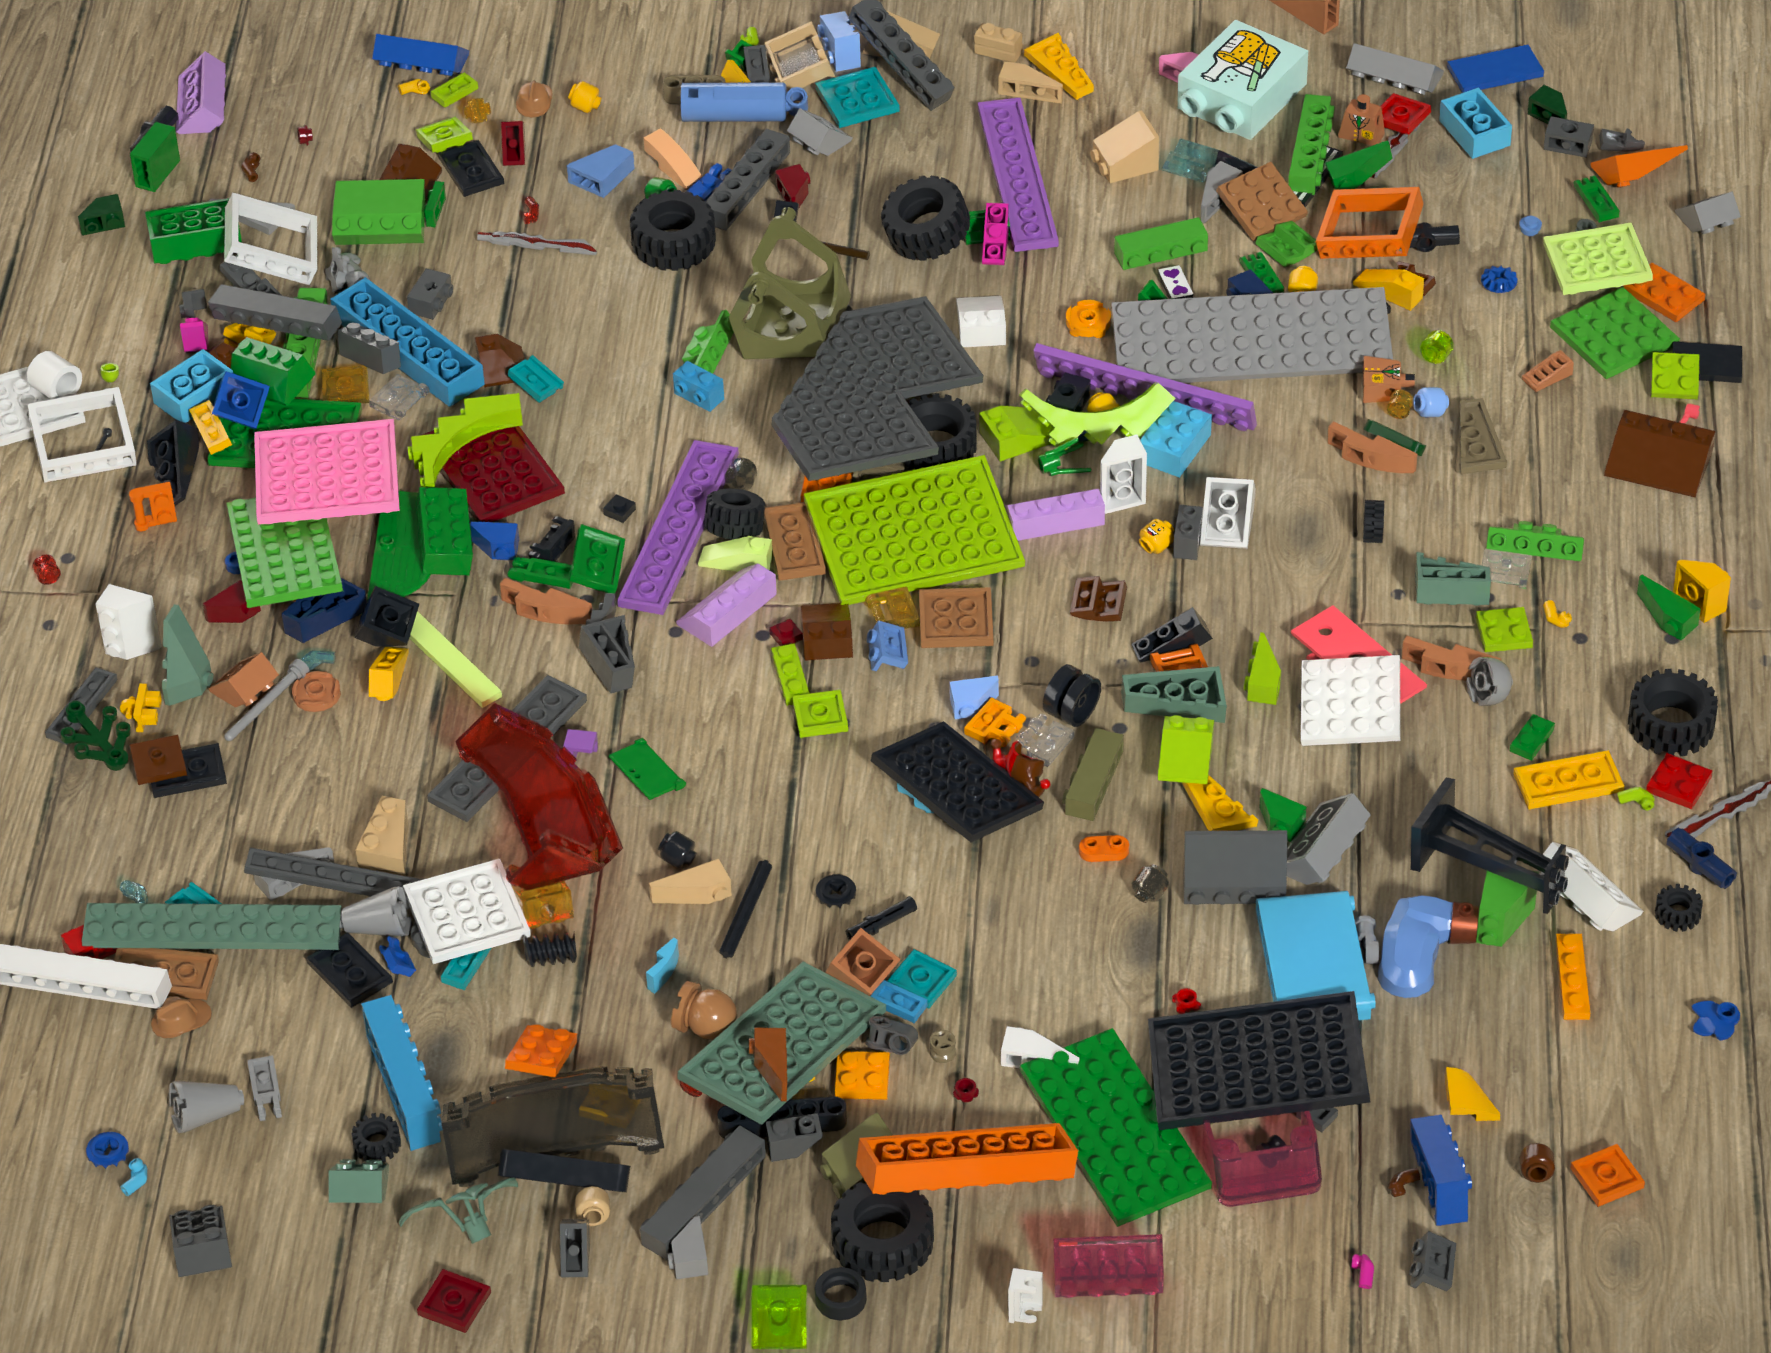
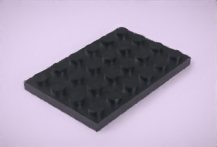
M944 721L873 752L870 761L970 843L1043 809L1044 801L1022 783L1012 778L1007 771Z

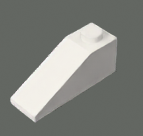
M1008 1026L1006 1028L1001 1049V1066L1020 1068L1021 1064L1038 1057L1053 1060L1054 1054L1058 1051H1064L1069 1055V1063L1079 1064V1057L1033 1030Z

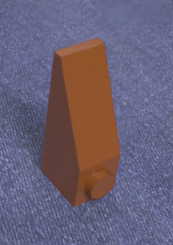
M754 1028V1038H749V1054H754L755 1067L781 1101L787 1102L786 1028Z

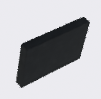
M479 140L438 153L441 163L463 197L504 184L503 176Z
M1673 341L1672 353L1699 354V380L1742 383V346Z
M219 743L182 750L187 775L152 782L151 787L153 797L158 798L227 784Z
M349 933L340 937L339 950H318L306 957L307 964L350 1008L393 983L392 976Z

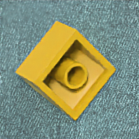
M1680 559L1676 565L1673 593L1701 608L1699 619L1705 623L1726 612L1731 577L1715 563Z

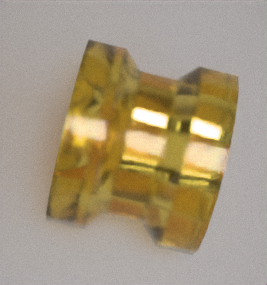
M1405 390L1394 391L1387 405L1388 414L1396 419L1406 418L1413 404L1412 395Z

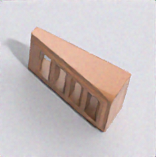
M1559 350L1522 375V380L1537 392L1573 375L1574 363L1562 350Z

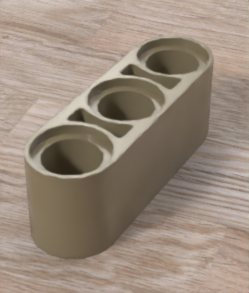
M670 75L663 80L664 100L669 104H681L682 83L726 82L719 75Z

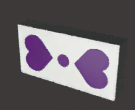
M1180 265L1158 269L1159 279L1169 299L1193 298V292Z

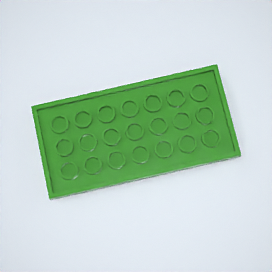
M256 498L236 499L232 502H227L247 608L343 591L327 518L258 525Z

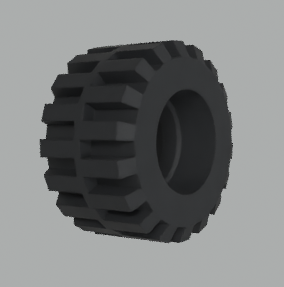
M730 488L713 491L711 494H708L706 499L704 527L710 533L726 539L734 540L746 536L756 537L763 530L765 501L759 495L742 489Z

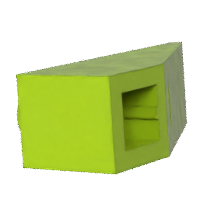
M1260 632L1258 642L1254 641L1252 656L1255 657L1249 660L1248 673L1251 674L1245 677L1244 690L1248 691L1247 701L1276 705L1281 684V669L1265 634Z

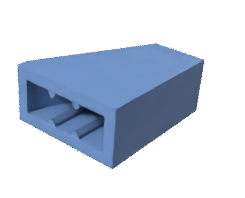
M615 144L567 165L568 183L604 198L635 169L634 154L632 151Z

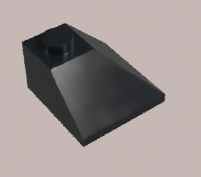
M375 586L360 617L354 638L376 647L406 646L410 638L419 603Z

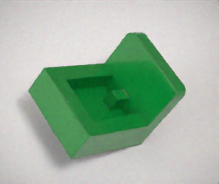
M741 39L732 51L727 49L725 55L727 60H734L739 68L745 72L746 65L743 47L753 45Z

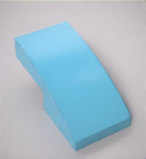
M676 938L671 939L656 952L657 963L646 972L647 989L654 994L668 981L677 965L679 950Z

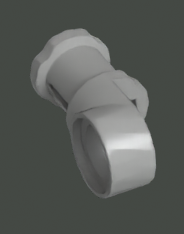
M1359 916L1355 919L1360 949L1365 950L1366 964H1379V943L1374 935L1376 921L1370 916Z

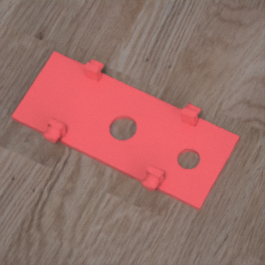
M1334 605L1291 630V634L1312 651L1311 654L1306 656L1307 660L1350 658L1357 654L1364 657L1392 655ZM1321 629H1329L1332 633L1325 636L1321 635L1319 631ZM1400 662L1401 704L1427 688V684Z

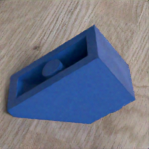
M471 521L472 542L491 559L513 560L516 558L519 545L517 523Z

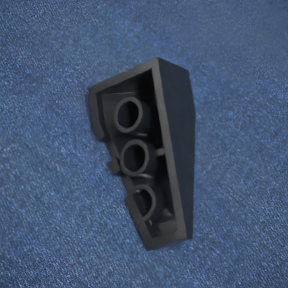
M174 420L147 440L148 461L156 471L154 474L155 479L160 481V483L170 482L174 506H176L186 498L199 450L198 428L179 420Z

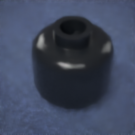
M678 831L672 834L667 833L658 847L660 858L678 869L682 868L685 864L691 865L697 855V852L694 851L695 842Z

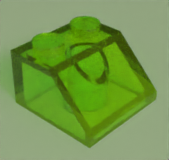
M752 1285V1349H807V1285Z

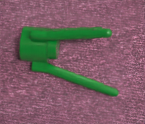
M1074 438L1053 450L1045 452V454L1039 455L1037 458L1042 473L1049 472L1050 476H1054L1057 474L1091 472V468L1057 469L1058 466H1061L1059 457L1083 447L1084 444L1073 445L1079 441L1078 438Z

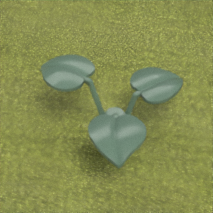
M508 1178L487 1187L488 1183H482L445 1201L446 1204L456 1200H464L470 1215L463 1218L465 1224L441 1198H436L416 1205L406 1211L401 1216L399 1225L401 1227L408 1217L415 1212L425 1208L440 1206L459 1225L462 1232H467L473 1244L491 1235L485 1222L488 1220L484 1210V1199L494 1190L504 1187H518V1182L516 1178ZM469 1199H478L480 1215L478 1212L474 1213Z

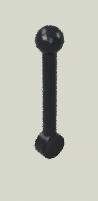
M110 428L103 429V437L95 451L101 450L106 439L112 436Z

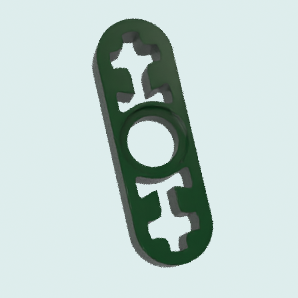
M1368 419L1365 424V431L1386 438L1417 453L1421 457L1426 449V445L1374 420Z

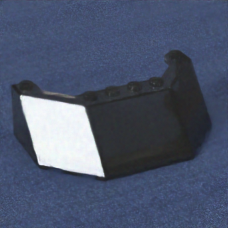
M597 1066L558 1073L556 1078L540 1076L499 1083L490 1086V1092L482 1095L481 1092L477 1091L464 1096L463 1103L455 1105V1102H449L443 1105L441 1124L452 1185L459 1184V1187L475 1184L474 1180L479 1178V1174L498 1167L501 1149L553 1156L564 1153L565 1156H573L579 1154L580 1150L591 1148V1151H601L606 1149L607 1145L637 1146L638 1150L644 1151L645 1155L656 1154L660 1152V1149L664 1148L653 1070L650 1068L642 1069L641 1073H634L633 1068L617 1067L615 1072H608L607 1066Z

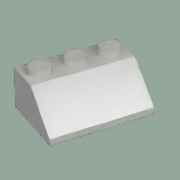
M1138 435L1114 440L1101 460L1100 493L1105 504V514L1146 504L1147 452Z
M109 584L96 602L105 654L128 660L159 650L162 645L153 597Z

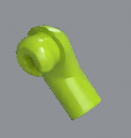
M749 27L746 30L747 37H744L742 34L740 40L742 39L753 46H757L759 44L757 29Z
M1641 787L1617 792L1620 804L1635 801L1642 806L1643 810L1647 811L1651 810L1655 805L1654 796Z

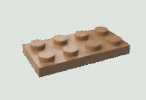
M805 502L765 508L764 518L769 539H772V552L778 580L826 574L820 543Z
M117 948L113 961L167 969L172 984L168 996L207 1000L219 958L218 954L160 948Z

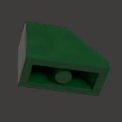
M1543 85L1529 97L1527 114L1546 124H1549L1551 116L1567 119V110L1562 93Z

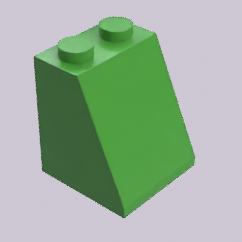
M1487 871L1479 909L1476 943L1502 947L1535 909L1537 890Z

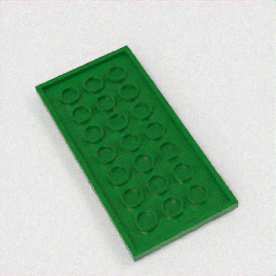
M1113 1028L1064 1047L1065 1050L1079 1057V1064L1069 1063V1055L1064 1051H1058L1054 1054L1053 1060L1038 1057L1020 1065L1021 1074L1051 1122L1060 1123L1078 1149L1077 1164L1117 1227L1212 1188V1181L1178 1128L1159 1130L1155 1093Z

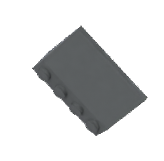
M1287 830L1185 831L1184 904H1256L1257 898L1286 896Z

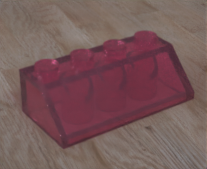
M1162 1234L1053 1238L1055 1297L1154 1295L1163 1293Z

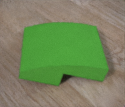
M1293 221L1277 224L1273 233L1258 236L1255 243L1283 267L1293 265L1318 250L1316 239Z

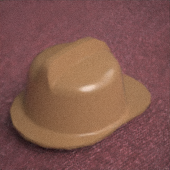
M535 80L524 84L520 88L516 100L518 112L530 118L544 115L551 105L552 89Z
M169 997L166 998L163 1006L156 1010V1014L152 1018L151 1027L153 1032L159 1037L174 1038L205 1025L210 1020L212 1011L210 1006L200 999Z

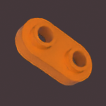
M1120 835L1086 837L1080 841L1079 855L1088 862L1120 861L1129 855V841Z

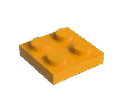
M842 1051L837 1056L835 1096L842 1099L887 1100L890 1052Z

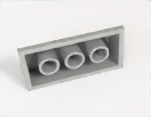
M1355 43L1353 44L1346 67L1352 71L1351 75L1364 78L1365 75L1372 77V81L1384 84L1385 80L1393 82V87L1405 89V86L1413 88L1412 92L1425 95V92L1433 93L1444 73V70L1436 65Z
M1354 793L1331 799L1318 805L1287 847V877L1305 885L1315 882L1322 883L1329 877V871L1341 861V855L1352 846L1354 837L1366 827L1365 823L1371 816Z

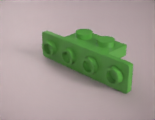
M727 310L721 311L714 325L699 327L694 332V336L682 357L684 363L689 361L712 374L714 373L734 334L729 320L730 314Z
M1520 521L1519 524L1514 523L1513 529L1490 526L1486 549L1489 551L1581 561L1584 538L1561 535L1562 529H1558L1553 524H1543L1541 527L1533 526L1532 522Z

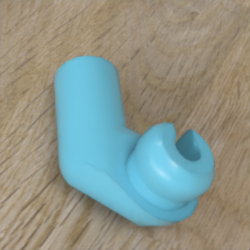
M140 1158L133 1159L129 1163L131 1178L120 1186L126 1196H130L147 1181L148 1168Z

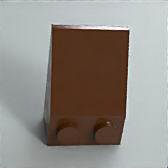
M849 604L801 605L805 661L853 658Z

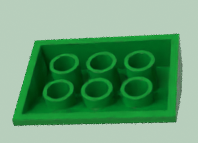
M230 198L145 212L154 264H168L171 261L180 259L187 261L194 257H211L217 253H223L225 247V207ZM238 223V242H241V243H242L241 234H240V228H239V223Z

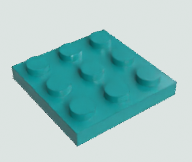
M876 66L815 83L817 93L839 128L900 112L899 103Z

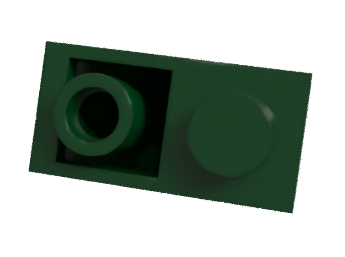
M118 194L96 198L78 216L82 236L125 227Z

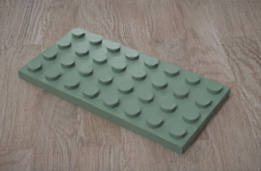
M803 961L678 1071L677 1079L762 1125L786 1101H781L755 1067L754 1054H749V1038H754V1028H786L788 1101L870 1027L869 1019L871 1017L882 1016L886 1013V1004Z

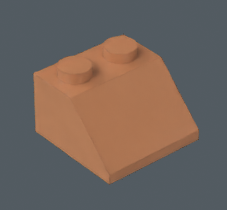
M260 652L238 662L212 684L208 690L235 708L243 704L247 707L258 699L256 694L260 691L265 692L274 685L273 680L279 674L265 655Z
M860 928L832 960L825 973L871 996L901 959Z

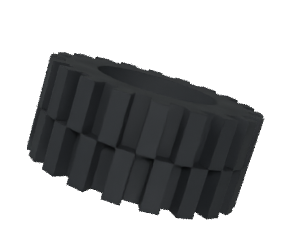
M926 394L920 396V401H917L915 398L910 400L911 409L928 432L944 431L954 437L946 441L935 442L939 447L938 455L905 461V466L908 468L914 466L916 470L974 457V453L977 450L976 419L974 411H971V407L967 403L962 406L961 399L956 398L953 401L952 396L945 394L944 398H939V394H933V398H928Z
M1665 669L1664 674H1660L1659 670L1652 672L1651 678L1646 674L1642 677L1641 682H1636L1634 690L1631 692L1628 725L1630 734H1634V740L1637 743L1643 741L1642 747L1649 750L1652 747L1654 748V753L1661 755L1662 751L1668 752L1671 755L1679 752L1682 757L1687 756L1688 750H1691L1694 754L1699 751L1700 746L1704 748L1708 745V740L1712 739L1715 729L1718 698L1714 696L1715 690L1712 686L1707 688L1708 682L1705 679L1697 680V674L1691 672L1690 676L1684 675L1685 670L1678 669V673H1672V669ZM1673 707L1687 712L1693 720L1681 723L1667 722L1655 717L1651 713L1660 708Z

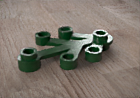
M71 701L66 706L67 720L72 723H80L89 735L75 733L73 728L65 727L60 732L61 741L66 744L78 743L74 746V756L77 759L104 761L105 765L113 771L123 769L128 763V754L124 750L127 737L131 734L130 724L119 722L116 725L117 739L113 747L108 739L113 722L117 719V709L113 706L103 708V723L99 731L86 715L85 706L80 701ZM88 745L98 746L103 751L89 750Z

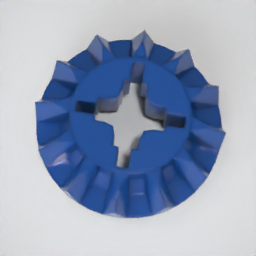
M1492 265L1490 269H1485L1481 275L1482 285L1487 290L1495 293H1505L1513 290L1518 281L1516 272L1511 271L1510 267L1503 268L1502 265L1497 268Z
M104 1132L96 1135L89 1141L86 1148L88 1160L92 1161L95 1167L102 1165L105 1169L108 1165L112 1164L117 1167L118 1162L125 1161L126 1154L129 1153L126 1138L116 1132ZM108 1145H110L112 1151L105 1155L104 1152H106Z

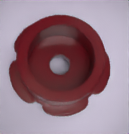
M307 125L297 128L299 144H306L308 146V142L313 141L312 129L307 128Z
M962 1078L954 1086L953 1095L962 1102H971L973 1098L979 1095L976 1083L970 1078Z

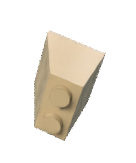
M1141 110L1094 139L1091 158L1094 163L1098 164L1101 175L1105 176L1109 183L1158 171L1159 136Z

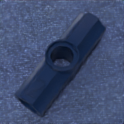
M1679 827L1672 831L1671 835L1667 838L1666 845L1689 862V868L1693 873L1705 875L1717 886L1724 889L1729 887L1736 878L1737 872L1714 854V848L1708 842H1699L1683 828L1680 829Z

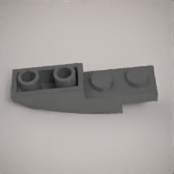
M227 262L220 264V271L233 284V287L281 295L266 278L261 280L252 269Z

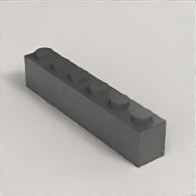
M223 284L219 286L208 301L214 319L327 341L331 339L342 323L337 307L334 305Z
M739 1126L733 1133H729L717 1150L711 1151L707 1160L700 1167H696L693 1170L690 1178L684 1184H680L667 1201L660 1204L657 1212L650 1219H646L640 1228L642 1246L668 1260L667 1253H672L671 1242L696 1216H700L702 1224L766 1157L765 1140L742 1126Z

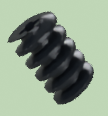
M564 931L563 937L560 939L557 932H554L552 940L544 933L542 941H539L535 934L533 935L532 942H529L526 935L523 936L525 959L529 961L531 967H535L537 959L541 966H545L547 958H549L552 965H555L557 957H559L562 964L566 963L567 956L570 957L572 963L576 962L575 933L570 938L568 932Z

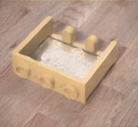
M812 21L765 42L768 50L766 51L769 64L773 63L769 66L774 77L778 76V78H775V81L784 82L787 92L794 87H806L827 76L835 77Z

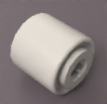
M44 351L38 354L30 363L27 371V381L30 386L50 399L76 395L82 383V373L78 367L56 353Z

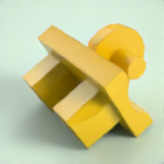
M139 683L137 698L131 696L129 699L121 702L120 711L127 719L133 717L137 721L136 732H144L145 725H157L158 711L157 709H148V707H161L160 691H148L147 684Z

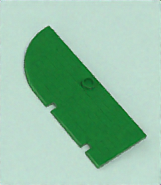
M399 491L400 511L380 513L367 602L375 586L405 597L421 588L431 576V574H422L416 510L417 492Z

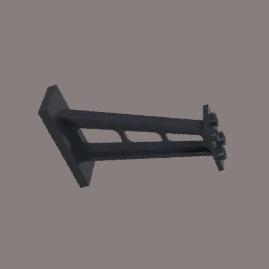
M1447 777L1444 779L1411 827L1410 870L1420 872L1433 852L1437 850L1544 893L1543 913L1545 914L1550 912L1553 905L1558 904L1560 894L1567 889L1568 878L1565 877V871L1568 867L1569 856L1566 855V845L1561 844L1552 859L1458 810L1455 808V779ZM1452 826L1476 838L1478 842L1475 845H1469L1446 835V833ZM1485 844L1490 845L1511 856V859H1502L1481 850V848ZM1521 861L1543 872L1544 875H1540L1524 867H1521L1517 865L1516 862Z

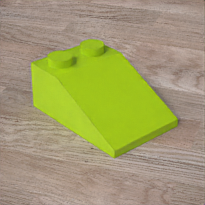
M997 406L979 413V433L1000 462L1050 445L1051 443L1048 440L1051 437L1047 432L1053 426L1050 424L1046 427L1038 419L1039 413L1034 409L1030 412L1025 407Z
M1165 716L1158 769L1159 781L1208 783L1213 747L1214 720L1203 717Z

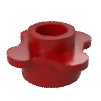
M1181 989L1172 996V1002L1176 1003V1011L1179 1014H1185L1192 1010L1198 1011L1201 1008V1003L1197 1001V994L1192 989Z

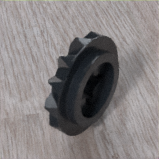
M834 874L826 876L816 886V897L819 898L821 904L826 903L829 908L833 905H837L839 908H841L842 904L850 905L851 900L855 899L856 896L855 883L844 875ZM833 890H834L835 892L840 891V892H841V895H838L837 893H834V894L832 895V891H833Z

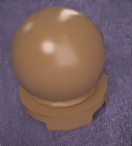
M686 981L677 995L682 997L678 1009L673 1008L671 1017L672 1028L679 1032L685 1033L691 1028L693 1033L700 1038L714 1040L736 1021L737 1011L731 997L721 990L706 989L702 991L699 983Z

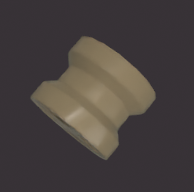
M938 1030L931 1035L930 1056L934 1061L947 1063L955 1058L956 1039L954 1034L947 1030Z

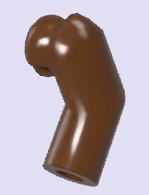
M255 152L250 153L241 166L242 171L250 182H255L258 179V174L255 170L260 164L261 157Z
M1415 1167L1398 1172L1392 1177L1388 1184V1189H1391L1393 1197L1405 1195L1406 1190L1403 1185L1420 1180L1418 1168Z

